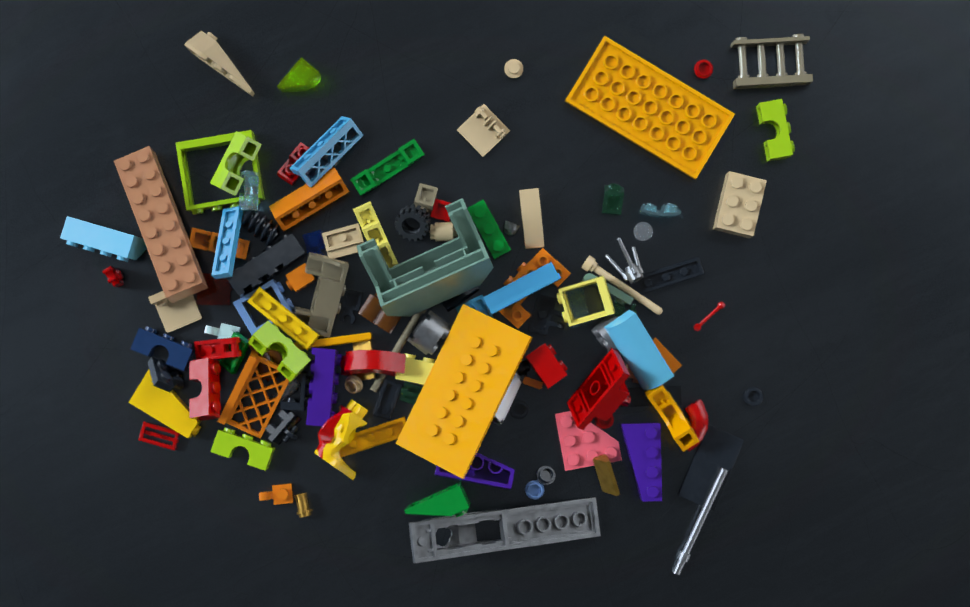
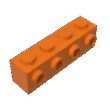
M333 167L312 187H308L305 184L270 205L269 208L282 230L285 231L347 194L349 190L335 167Z

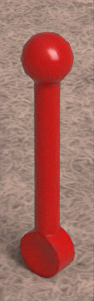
M719 302L718 306L699 324H694V330L699 331L706 321L717 311L725 307V303Z

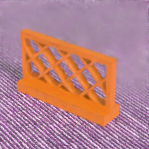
M252 350L217 422L223 425L227 423L261 439L289 383L287 378L285 381L277 383L274 374L279 372L277 370L279 365L259 356L258 352ZM259 362L267 365L269 372L259 374L257 369ZM271 375L274 384L264 387L261 378ZM258 379L261 388L251 391L249 382ZM276 387L278 396L269 399L266 390ZM263 391L266 400L256 403L253 394ZM250 395L253 405L243 407L241 399ZM268 404L270 412L261 415L258 406ZM255 408L258 417L248 420L245 410ZM242 412L245 421L236 422L232 420L234 414ZM259 420L262 426L260 432L252 429L250 423Z

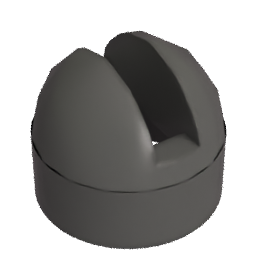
M505 220L503 231L509 236L515 235L520 225Z

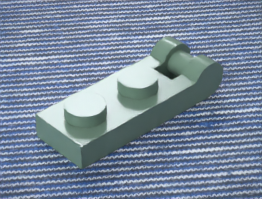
M588 273L583 277L582 281L593 279L597 276ZM597 283L591 284L598 288ZM607 283L610 295L615 298L614 302L623 307L625 304L629 306L632 303L633 297Z

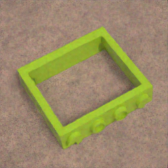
M252 130L239 132L255 140ZM235 133L176 142L186 211L192 212L193 215L203 214L204 210L211 209L212 212L223 210L222 207L230 206V208L242 207L241 204L244 203L257 205L260 204V201L265 200L257 154L254 161H252L257 194L194 205L186 152L230 145Z

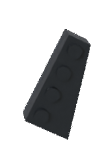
M286 234L279 239V243L274 246H268L263 250L262 254L254 256L245 265L234 270L232 277L226 278L237 294L243 297L269 282L307 255V253L293 234Z

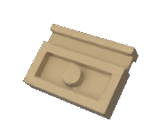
M359 223L322 233L328 257L331 259L358 253L356 246L364 243Z

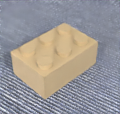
M729 171L725 175L713 230L746 238L753 237L767 180Z

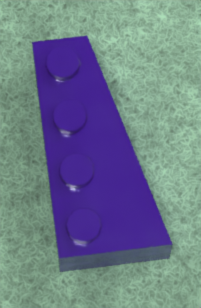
M312 347V354L315 355V359L312 360L310 367L313 379H310L309 383L311 398L308 399L306 425L323 426L329 418L336 414V412H333V404H337L338 399L335 385H339L340 373H337V366H340L342 354H339V350Z
M620 423L640 500L643 502L662 501L660 423Z
M477 452L465 479L437 465L435 476L511 490L515 470Z

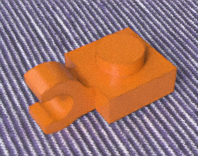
M292 483L272 485L273 491L259 493V501L273 499L274 505L294 503Z

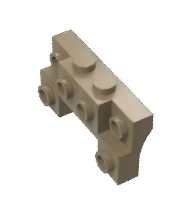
M309 252L305 272L319 276L311 308L306 309L295 306L293 314L320 336L330 338L335 316L340 313V298L344 296L346 291L344 283L349 264L348 262L331 259L326 255Z

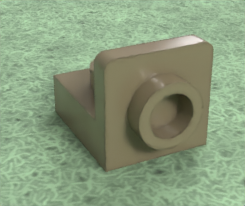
M420 183L414 200L415 207L420 205V209L425 208V213H429L431 216L438 188Z

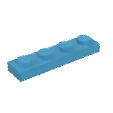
M240 206L223 209L211 274L215 279L232 277L243 216V209Z

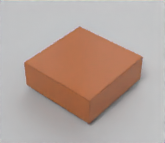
M524 376L522 382L537 389H541L543 382Z

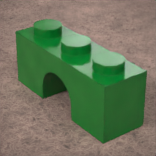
M484 199L468 207L467 209L493 260L495 261L511 252V248Z

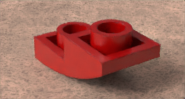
M300 142L289 155V159L279 169L277 176L293 186L300 176L294 174L290 167L309 147Z

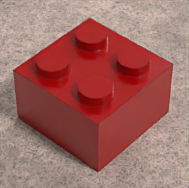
M544 343L525 356V358L546 388H550L567 376L565 371L568 368L562 360L557 361L554 356L557 353L551 344L547 346Z

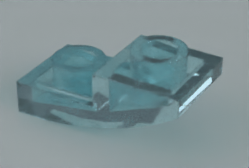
M647 203L646 205H641L638 213L656 218H672L679 216L681 210H678V206L672 203L663 204L660 210H657L656 205Z
M584 287L567 291L574 319L589 315ZM590 321L573 325L571 328L590 325Z

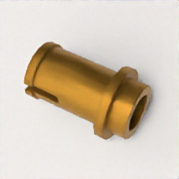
M307 493L294 495L299 518L310 516L312 509H309Z

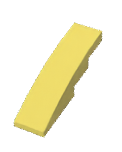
M371 202L354 208L353 211L366 240L375 239L389 268L397 265V259Z

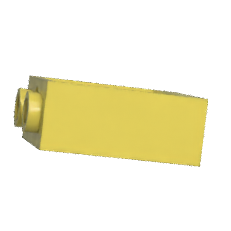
M604 275L559 288V293L556 294L559 304H563L564 312H562L564 322L569 324V327L615 313ZM597 283L605 310L574 319L566 292Z

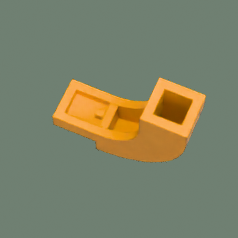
M663 384L645 392L647 398L658 411L683 452L700 442L686 416Z

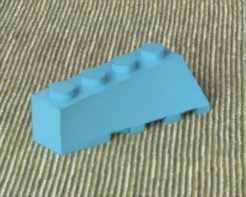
M68 216L66 217L60 237L67 240L66 244L78 247L81 244L84 245L83 249L91 252L98 249L101 250L100 254L108 257L115 254L117 255L116 259L128 262L129 259L136 261L147 249L143 238Z

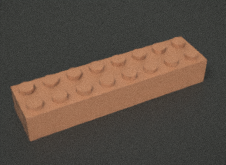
M148 146L115 160V166L166 299L174 303L207 289L208 286L156 153Z

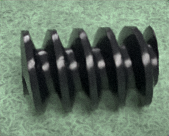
M252 206L242 217V228L248 227V232H254V237L261 236V242L267 240V246L273 245L283 230L278 231V224L272 227V219L269 222H265L266 215L260 218V210L253 213L255 207Z

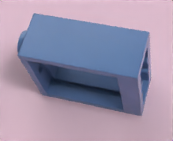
M272 279L260 286L265 291L272 287L281 304L293 313L292 309L295 307L290 298H285L283 294L285 289L280 281L276 282ZM257 289L233 302L251 335L262 325L257 326L245 302L250 299Z

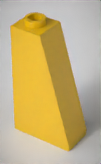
M148 369L128 403L186 438L196 436L201 429V426H199L201 421L189 418V407L173 389L169 393L153 386Z

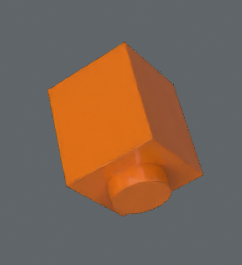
M306 263L285 275L288 279L285 282L291 291L294 289L298 293L317 281L314 275L305 272Z

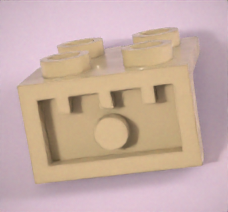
M163 291L148 297L150 303L156 306L167 333L202 319L193 295L174 303L166 299Z

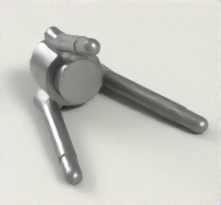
M618 237L619 245L629 264L625 268L626 272L608 254L605 257L622 275L624 281L629 280L630 284L644 277L642 274L644 271L641 268L636 248L632 247L635 265L632 263L621 238Z

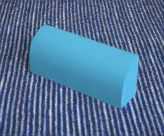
M629 309L604 327L643 390L659 387L674 377V374L635 312Z

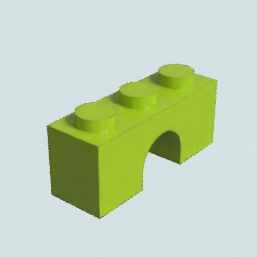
M782 99L759 103L756 106L759 124H771L777 132L775 139L767 140L763 143L767 162L791 157L795 151L794 142L790 141L789 133H791V126L786 121V104H783Z
M236 131L210 183L236 196L244 181V178L240 176L241 167L248 160L254 161L262 144Z
M269 321L262 325L248 342L262 356L269 350L278 351L283 360L277 370L290 382L311 361L304 351L298 349L290 338L285 337L279 328Z
M224 427V430L220 429L217 431L211 452L231 458L238 446L245 447L249 452L247 465L266 471L269 468L275 447L271 446V442L265 440L257 442L253 440L254 437L243 433L240 436L235 434V430Z

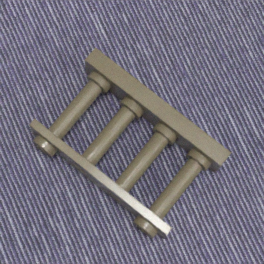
M794 34L792 37L749 40H747V37L736 38L731 43V48H738L740 75L733 81V89L810 85L813 82V74H807L804 71L803 44H807L810 41V36ZM784 45H795L797 68L795 75H788L785 72ZM765 46H776L778 68L776 76H769L766 73ZM746 47H757L759 69L757 77H750L747 73Z

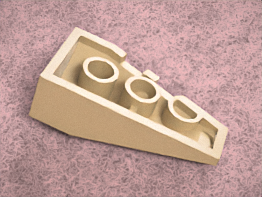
M200 31L184 44L193 55L248 94L254 96V91L216 41L218 38L212 33L208 32L205 34L203 31Z

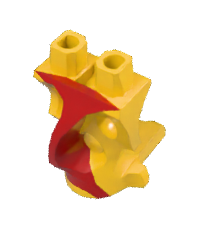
M351 399L346 407L340 405L339 412L323 424L318 433L319 445L314 453L354 480L356 472L343 461L339 450L352 442L355 437L356 428L367 425V422L362 419L368 410Z

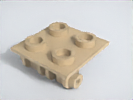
M485 104L481 107L479 106L474 111L475 113L457 129L482 157L510 132Z

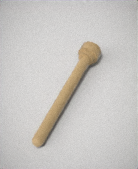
M589 255L582 265V269L591 273L595 272L599 276L604 275L608 282L633 297L636 301L654 313L662 314L663 310L661 307L598 266L596 259Z

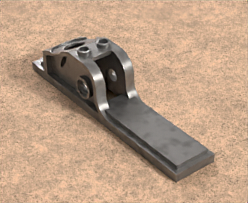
M596 497L512 509L466 513L457 518L456 515L409 523L413 563L601 536ZM499 520L501 539L477 541L475 523ZM439 528H446L451 531V537L445 546L436 544L435 535Z

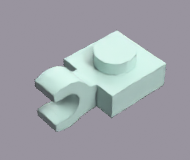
M221 323L220 328L206 325L204 333L218 336L217 339L231 338L233 332L238 331L240 333L241 327Z

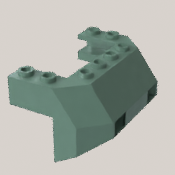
M463 198L445 206L458 237L389 268L374 238L356 246L359 257L375 286L380 306L386 316L411 317L480 286L494 268Z

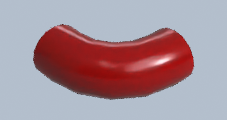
M699 399L688 405L685 411L689 416L690 425L701 442L708 430V413L704 403ZM700 442L687 449L688 452L693 450Z

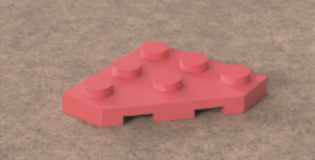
M571 411L555 414L565 471L594 466L593 458L603 454L608 456L610 462L622 461L619 441L591 422L584 430L577 428Z

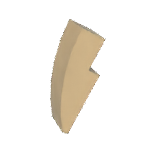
M539 188L519 190L525 249L544 247Z

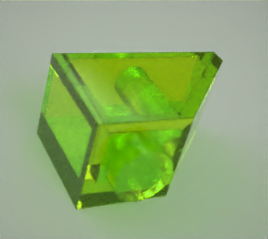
M301 57L277 87L281 92L309 90L320 82L319 77L321 75L319 71Z

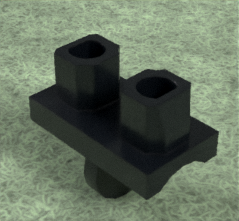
M282 409L277 416L282 421L280 425L277 426L274 423H270L265 428L269 435L268 439L278 445L282 441L287 443L291 438L295 441L298 439L295 433L299 428L296 425L301 420L298 415Z

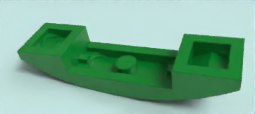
M412 139L368 170L365 169L351 178L350 181L361 196L388 181L425 154L416 140Z

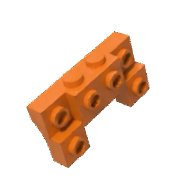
M542 248L527 264L523 262L518 267L517 271L519 273L514 278L510 276L503 284L506 286L552 262L557 273L561 276L560 280L552 283L557 288L571 273ZM527 297L499 311L517 329L531 316L521 306Z

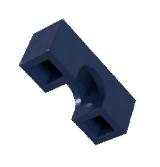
M148 326L145 329H138L130 348L131 350L152 357L157 347L164 346L169 353L166 364L182 371H188L189 361H192L195 354V349L191 348L192 344L181 341V343L173 341L175 337L165 333L163 336L156 334V329Z

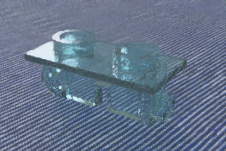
M242 171L240 176L244 178L240 189L244 190V193H239L240 210L258 211L259 172Z

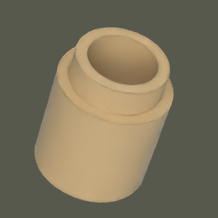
M435 222V224L430 225L431 240L436 242L451 241L454 237H458L452 222Z

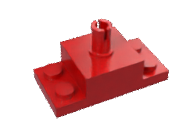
M611 348L567 402L576 426L579 429L584 430L594 417L607 421L620 405L626 407L631 402V396L625 384L630 374L619 351Z

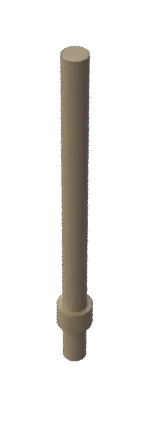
M427 309L411 317L392 352H401L421 315L425 314ZM379 373L370 389L377 393L387 375Z

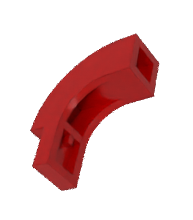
M381 350L348 351L345 356H342L340 363L341 375L380 373L397 376L405 374L406 354Z

